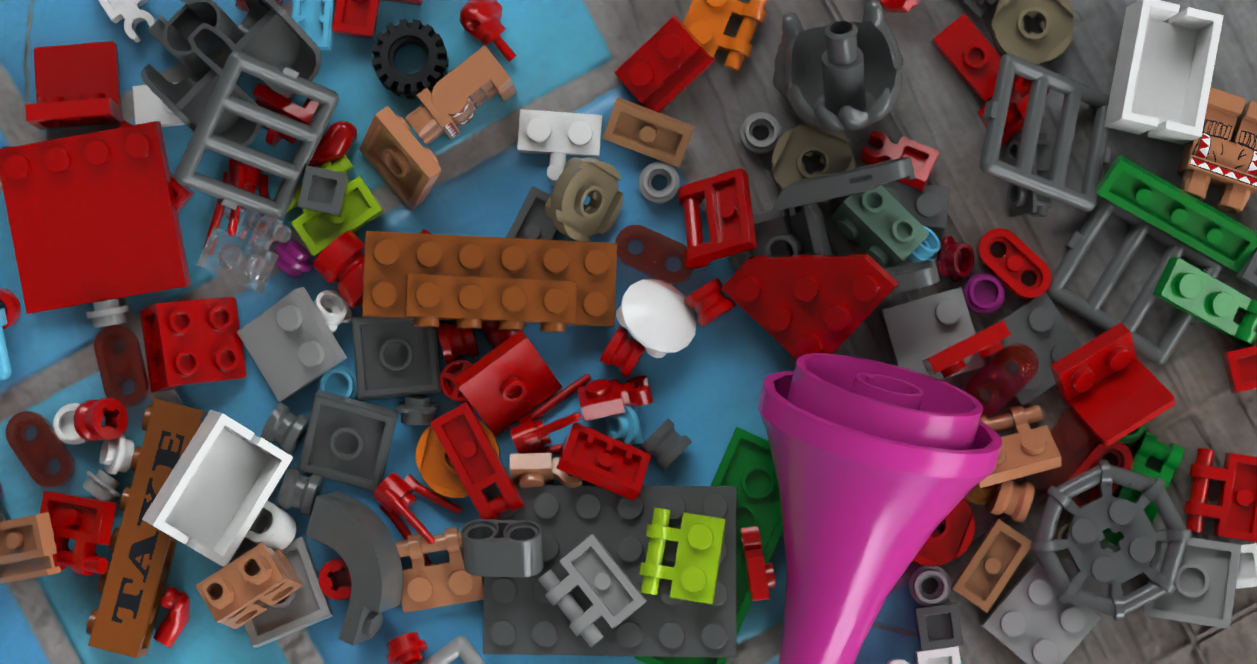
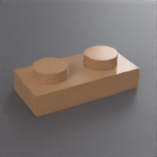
M618 97L614 103L602 139L680 168L695 126Z
M995 519L952 584L951 590L988 613L1031 548L1032 541L1001 520Z

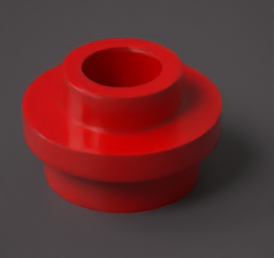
M417 632L398 636L386 644L389 652L386 658L390 664H415L423 659L421 653L428 648L426 641L420 640Z

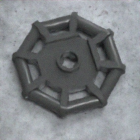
M1108 460L1098 461L1097 466L1057 487L1051 485L1046 491L1048 499L1035 541L1031 542V551L1037 553L1058 593L1057 599L1061 603L1069 602L1110 615L1117 621L1124 620L1125 615L1167 593L1169 595L1173 594L1177 589L1174 584L1187 540L1192 538L1191 529L1186 528L1164 487L1166 482L1159 476L1152 478L1109 464ZM1112 483L1140 491L1141 493H1139L1134 503L1126 499L1112 496ZM1096 485L1098 487L1100 497L1080 507L1071 499ZM1152 501L1167 529L1155 531L1143 510ZM1063 509L1072 515L1068 533L1066 532L1065 539H1053ZM1107 528L1112 533L1119 532L1121 540L1117 542L1119 548L1114 552L1110 547L1102 549L1099 543L1105 538L1103 531ZM1156 541H1169L1159 572L1149 566L1151 559L1155 555ZM1067 550L1077 569V572L1070 578L1055 551ZM1142 573L1150 581L1149 584L1125 596L1123 595L1121 584ZM1087 577L1109 584V597L1081 589V586Z

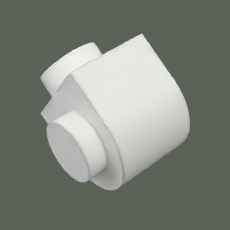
M267 500L245 537L257 545L264 543L267 548H271L273 551L278 548L283 550L291 544L295 537L296 522L290 514Z

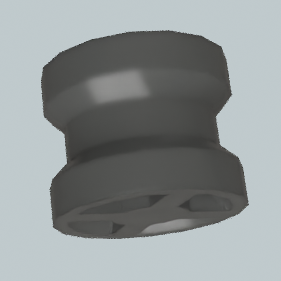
M280 403L267 420L261 437L270 443L276 442L280 444L284 452L292 455L307 432L310 418L305 415L296 416L290 412L288 406Z
M668 418L645 441L640 449L652 454L657 459L658 467L664 471L692 441L687 436H680L674 429V423Z
M289 468L280 489L278 507L286 510L295 507L300 509L302 514L311 516L316 496H319L321 493L323 476L313 474L307 477L301 475L298 469Z

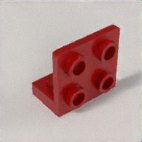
M107 41L36 47L34 49L37 103L25 104L27 122L40 130L122 123L118 49L116 43Z
M234 297L155 303L140 311L151 393L168 391L182 385L237 380L246 377L242 340L237 333L240 330L236 299Z
M1121 322L1050 365L1059 396L1105 446L1113 444L1176 404L1174 395L1137 359L1131 332Z

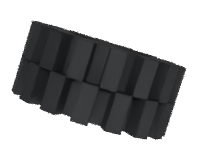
M406 19L399 20L400 24L397 26H393L392 23L386 26L388 30L386 33L380 32L376 37L378 43L377 45L373 44L372 47L374 58L371 59L376 75L387 90L390 89L393 94L399 97L402 94L407 99H414V95L419 94L426 87L428 90L433 89L436 83L446 76L445 70L448 67L449 60L442 38L434 31L433 27L428 24L424 26L419 20L413 19V23H408ZM408 44L417 45L426 53L425 65L414 74L402 73L395 66L397 51Z

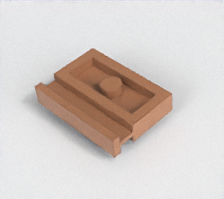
M49 512L0 522V584L61 572L60 566L55 567L53 554H57Z

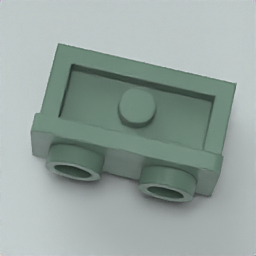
M882 185L873 190L851 194L831 215V218L836 222L838 231L847 239L854 240L865 251V254L871 256L882 268L900 265L929 235L928 230Z

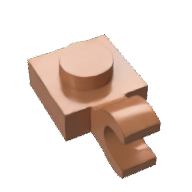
M552 453L510 454V475L514 485H519L522 488L543 487L545 484H554V480H558L561 485L569 488L583 486L582 479L569 476L566 472L556 469L560 457L552 458Z

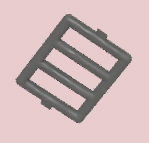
M240 51L232 52L227 59L175 172L176 182L218 198V203L236 210L237 206H241L273 219H282L305 174L306 165H309L338 104V94L331 89L299 77L298 71L281 63L279 67H276ZM241 71L318 102L319 104L309 125L231 95ZM223 110L301 140L292 162H286L214 134L213 132ZM205 149L284 178L274 200L195 172Z
M1013 54L1003 55L999 63L993 99L986 102L983 118L988 120L980 160V169L986 174L1084 212L1092 211L1096 206L1098 195L1095 188L1100 182L1103 165L1109 164L1112 149L1107 146L1110 128L1104 127L1110 95ZM1016 74L1031 80L1032 83L1016 166L998 160L1014 75ZM1050 88L1064 94L1049 179L1033 174L1032 168L1047 89ZM1080 101L1096 107L1081 192L1065 186Z
M1101 197L1079 233L1077 231L1074 232L1065 247L1069 250L1051 277V283L1046 293L1056 303L1101 331L1106 332L1120 322L1100 309L1145 236L1148 234L1168 248L1121 323L1131 332L1135 351L1154 364L1163 365L1168 360L1189 324L1195 325L1198 321L1183 311L1178 310L1157 345L1136 333V330L1157 298L1152 294L1169 258L1179 257L1181 259L1183 256L1203 268V272L1215 279L1221 274L1224 265ZM1112 212L1133 226L1085 301L1065 289V286Z

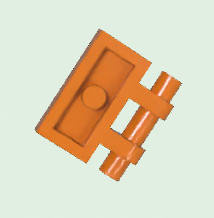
M692 0L683 24L713 58L717 49L729 53L724 67L731 71L739 72L743 60L749 58L753 49V45L750 43L756 28L764 22L767 14L764 9L768 0H750L749 4L737 0ZM731 15L742 19L735 37L724 35Z

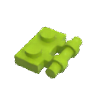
M344 155L333 163L328 161L322 164L319 168L347 173L354 166L348 157ZM358 176L348 183L341 217L302 209L304 214L293 220L291 224L312 255L317 258L340 235L349 230L356 232L384 213V210L362 178ZM300 183L286 213L297 207L302 183Z
M654 508L652 524H647L645 537H649L646 561L645 563L641 562L639 575H643L640 592L657 595L659 581L662 578L672 580L670 598L713 604L726 519L683 512L681 528L676 529L668 527L671 510ZM666 540L678 542L674 567L662 565Z

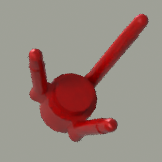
M229 159L228 172H223L222 182L254 194L255 189H258L259 196L269 199V175L261 174V170ZM218 202L216 203L203 247V253L209 254L212 250L225 206ZM237 206L236 210L231 209L228 227V234L230 236L236 234L241 206ZM262 214L266 237L271 239L274 237L273 220L271 217Z
M585 374L536 410L518 420L520 425L509 429L519 454L552 453L554 455L562 453L560 451L562 444L545 446L552 442L549 434L579 421L581 414L576 412L545 425L542 419L537 422L535 421L575 393L578 387L588 383L591 380L589 374Z
M396 472L391 473L377 486L372 494L381 504L379 508L391 519L405 540H407V535H412V533L401 519V515L428 544H433L435 538L409 510L417 500L412 493L415 491L455 514L461 513V507L423 486L411 474L403 479ZM425 553L426 565H430L432 562Z

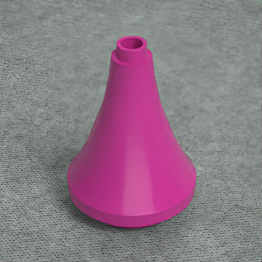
M806 354L797 359L794 371L773 373L764 379L757 405L767 431L779 485L786 556L784 626L778 663L855 664L860 649L888 594L935 528L974 486L995 470L1002 446V439L991 427L980 421L983 411L982 404L972 395L949 383L907 368L871 359L840 354Z

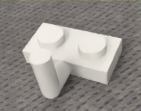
M520 109L517 151L519 153L550 155L547 176L549 183L555 186L564 170L566 156L600 158L603 117L596 114Z

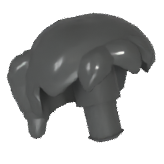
M878 0L867 1L864 6L862 22L837 21L828 26L814 27L804 31L795 13H788L783 16L782 42L778 46L774 61L773 84L778 92L789 101L794 111L804 122L821 130L846 132L869 127L886 117L900 95L902 86V72L900 70L903 65V58L899 51L897 40L891 28L884 20L882 5Z

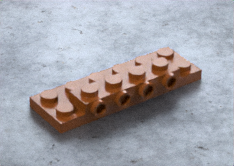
M365 231L362 317L414 319V326L439 327V320L456 321V328L481 329L482 322H498V330L523 331L524 324H540V332L564 333L566 325L614 327L617 243Z

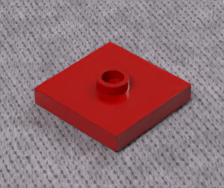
M522 330L518 331L453 379L456 386L495 436L563 388Z

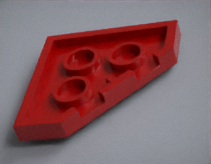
M851 254L849 256L792 255L791 257H768V255L749 257L721 289L793 357L798 359L806 354H833L899 282L868 254Z

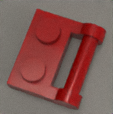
M742 168L686 184L678 189V203L683 206L687 249L684 251L686 267L691 269L704 268L709 265L710 261L757 248L748 174ZM703 199L706 200L710 242L707 243L703 242L699 206Z

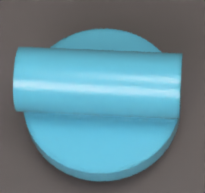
M624 406V413L607 416L606 431L609 437L630 445L644 443L638 406Z

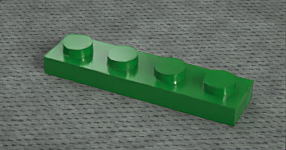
M1121 155L1116 157L1095 188L1096 193L1237 273L1257 248V232Z

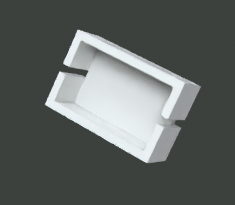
M1138 0L1126 7L1104 127L1138 135L1148 131L1147 137L1181 145L1200 138L1203 131L1224 15L1187 7L1179 12L1180 5L1161 0Z
M210 410L142 520L220 566L225 567L235 554L293 457L262 437L255 436L254 432L225 414Z

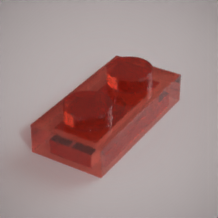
M1069 407L1065 408L1050 429V433L1061 454L1062 467L1021 477L1025 481L1035 484V488L1047 497L1046 491L1051 485L1057 487L1066 482L1098 440L1093 432Z

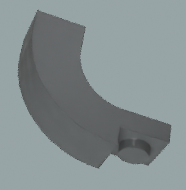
M340 491L316 496L305 535L334 549L348 567L352 590L339 639L353 646L374 638L383 623L381 612L400 605L403 587L400 555L396 543L384 522L364 503Z

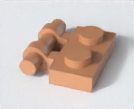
M1018 405L1008 408V413L987 418L986 415H981L980 421L991 427L996 433L1013 429L1015 434L1001 437L1002 446L996 468L990 475L978 483L980 488L1062 467L1061 454L1048 426L1030 429L1029 424L1043 420L1039 405L1027 408Z
M458 527L445 529L443 534L432 535L435 538L433 544H428L419 534L407 535V540L395 542L400 558L410 556L412 562L411 568L402 569L403 587L401 604L403 613L484 599V577L471 575L464 569L461 531L458 530ZM448 551L450 561L426 565L425 553Z

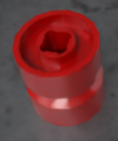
M349 230L332 241L318 255L312 266L328 283H338L337 293L354 309L362 304L365 244L352 230Z

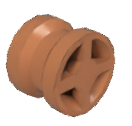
M1013 480L995 484L989 503V513L994 515L1005 513L1010 515L1013 521L1023 523L1033 501L1035 484L1027 481L1020 484Z

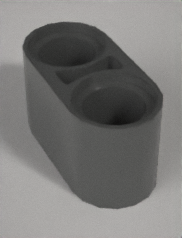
M479 519L470 521L461 528L464 569L471 575L522 578L537 575L544 568L541 527L533 521Z

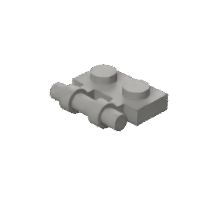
M595 534L590 535L559 561L570 574L565 579L560 581L551 569L538 579L548 592L545 595L552 606L556 604L571 622L569 627L576 636L581 635L590 647L604 637L594 625L600 617L603 616L613 629L647 602ZM578 586L593 604L585 612L570 594Z

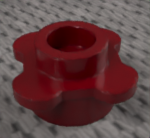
M945 236L937 253L936 266L938 274L940 276L948 275L953 282H960L963 276H967L973 268L974 252L969 244L965 242L957 243L952 236Z

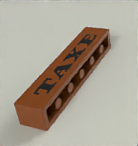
M154 399L153 406L146 408L142 420V430L146 431L142 447H136L131 460V470L135 471L131 488H125L120 501V511L124 512L120 528L114 529L110 538L108 550L113 553L109 569L104 574H101L98 582L97 592L102 594L98 610L94 609L91 612L87 623L86 633L91 635L88 646L134 658L147 656L160 609L159 601L164 594L178 540L145 522L142 518L209 412L159 399Z

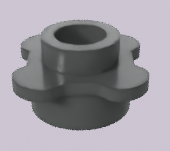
M411 395L406 396L405 401L399 402V406L395 407V411L401 413V423L429 425L434 420V414L437 413V409H440V404L430 402L429 396Z

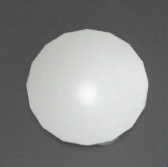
M642 279L630 285L622 296L621 306L616 311L617 320L628 329L633 338L641 343L652 357L662 358L667 353H676L686 348L695 336L697 321L693 308L686 305L684 294L671 284L657 279Z

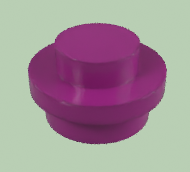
M293 240L289 243L279 241L275 246L276 253L272 256V260L288 275L298 278L302 272L308 273L312 268V264L308 260L311 256L310 253L298 242Z
M978 273L967 280L963 288V294L967 307L978 314H989L996 311L1002 305L1005 298V289L1001 280L995 275Z

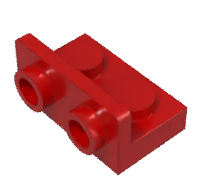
M574 422L561 445L560 451L562 453L556 469L635 501L640 493L651 454L637 449L633 445L604 435L593 428Z

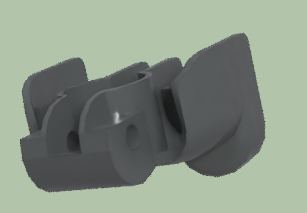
M181 0L185 5L169 21L159 14L157 16L158 20L147 31L192 74L185 80L173 84L148 64L143 68L141 77L150 90L194 132L222 72V69L209 58L223 43L233 52L240 51L276 67H279L280 63L291 67L299 72V77L311 82L318 74L321 65V52L317 44L275 0H244L249 11L239 26L212 0ZM263 80L272 90L279 94L290 95L294 93ZM235 84L231 95L256 104ZM223 110L213 133L248 146L259 134L261 125Z

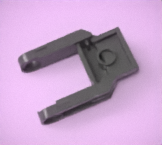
M911 157L896 158L804 179L784 187L772 210L753 214L757 248L740 253L742 264L751 256H833L822 211L816 202L873 190L882 184L907 178L912 180L915 178ZM935 259L883 268L899 282L889 294L923 288L940 281Z

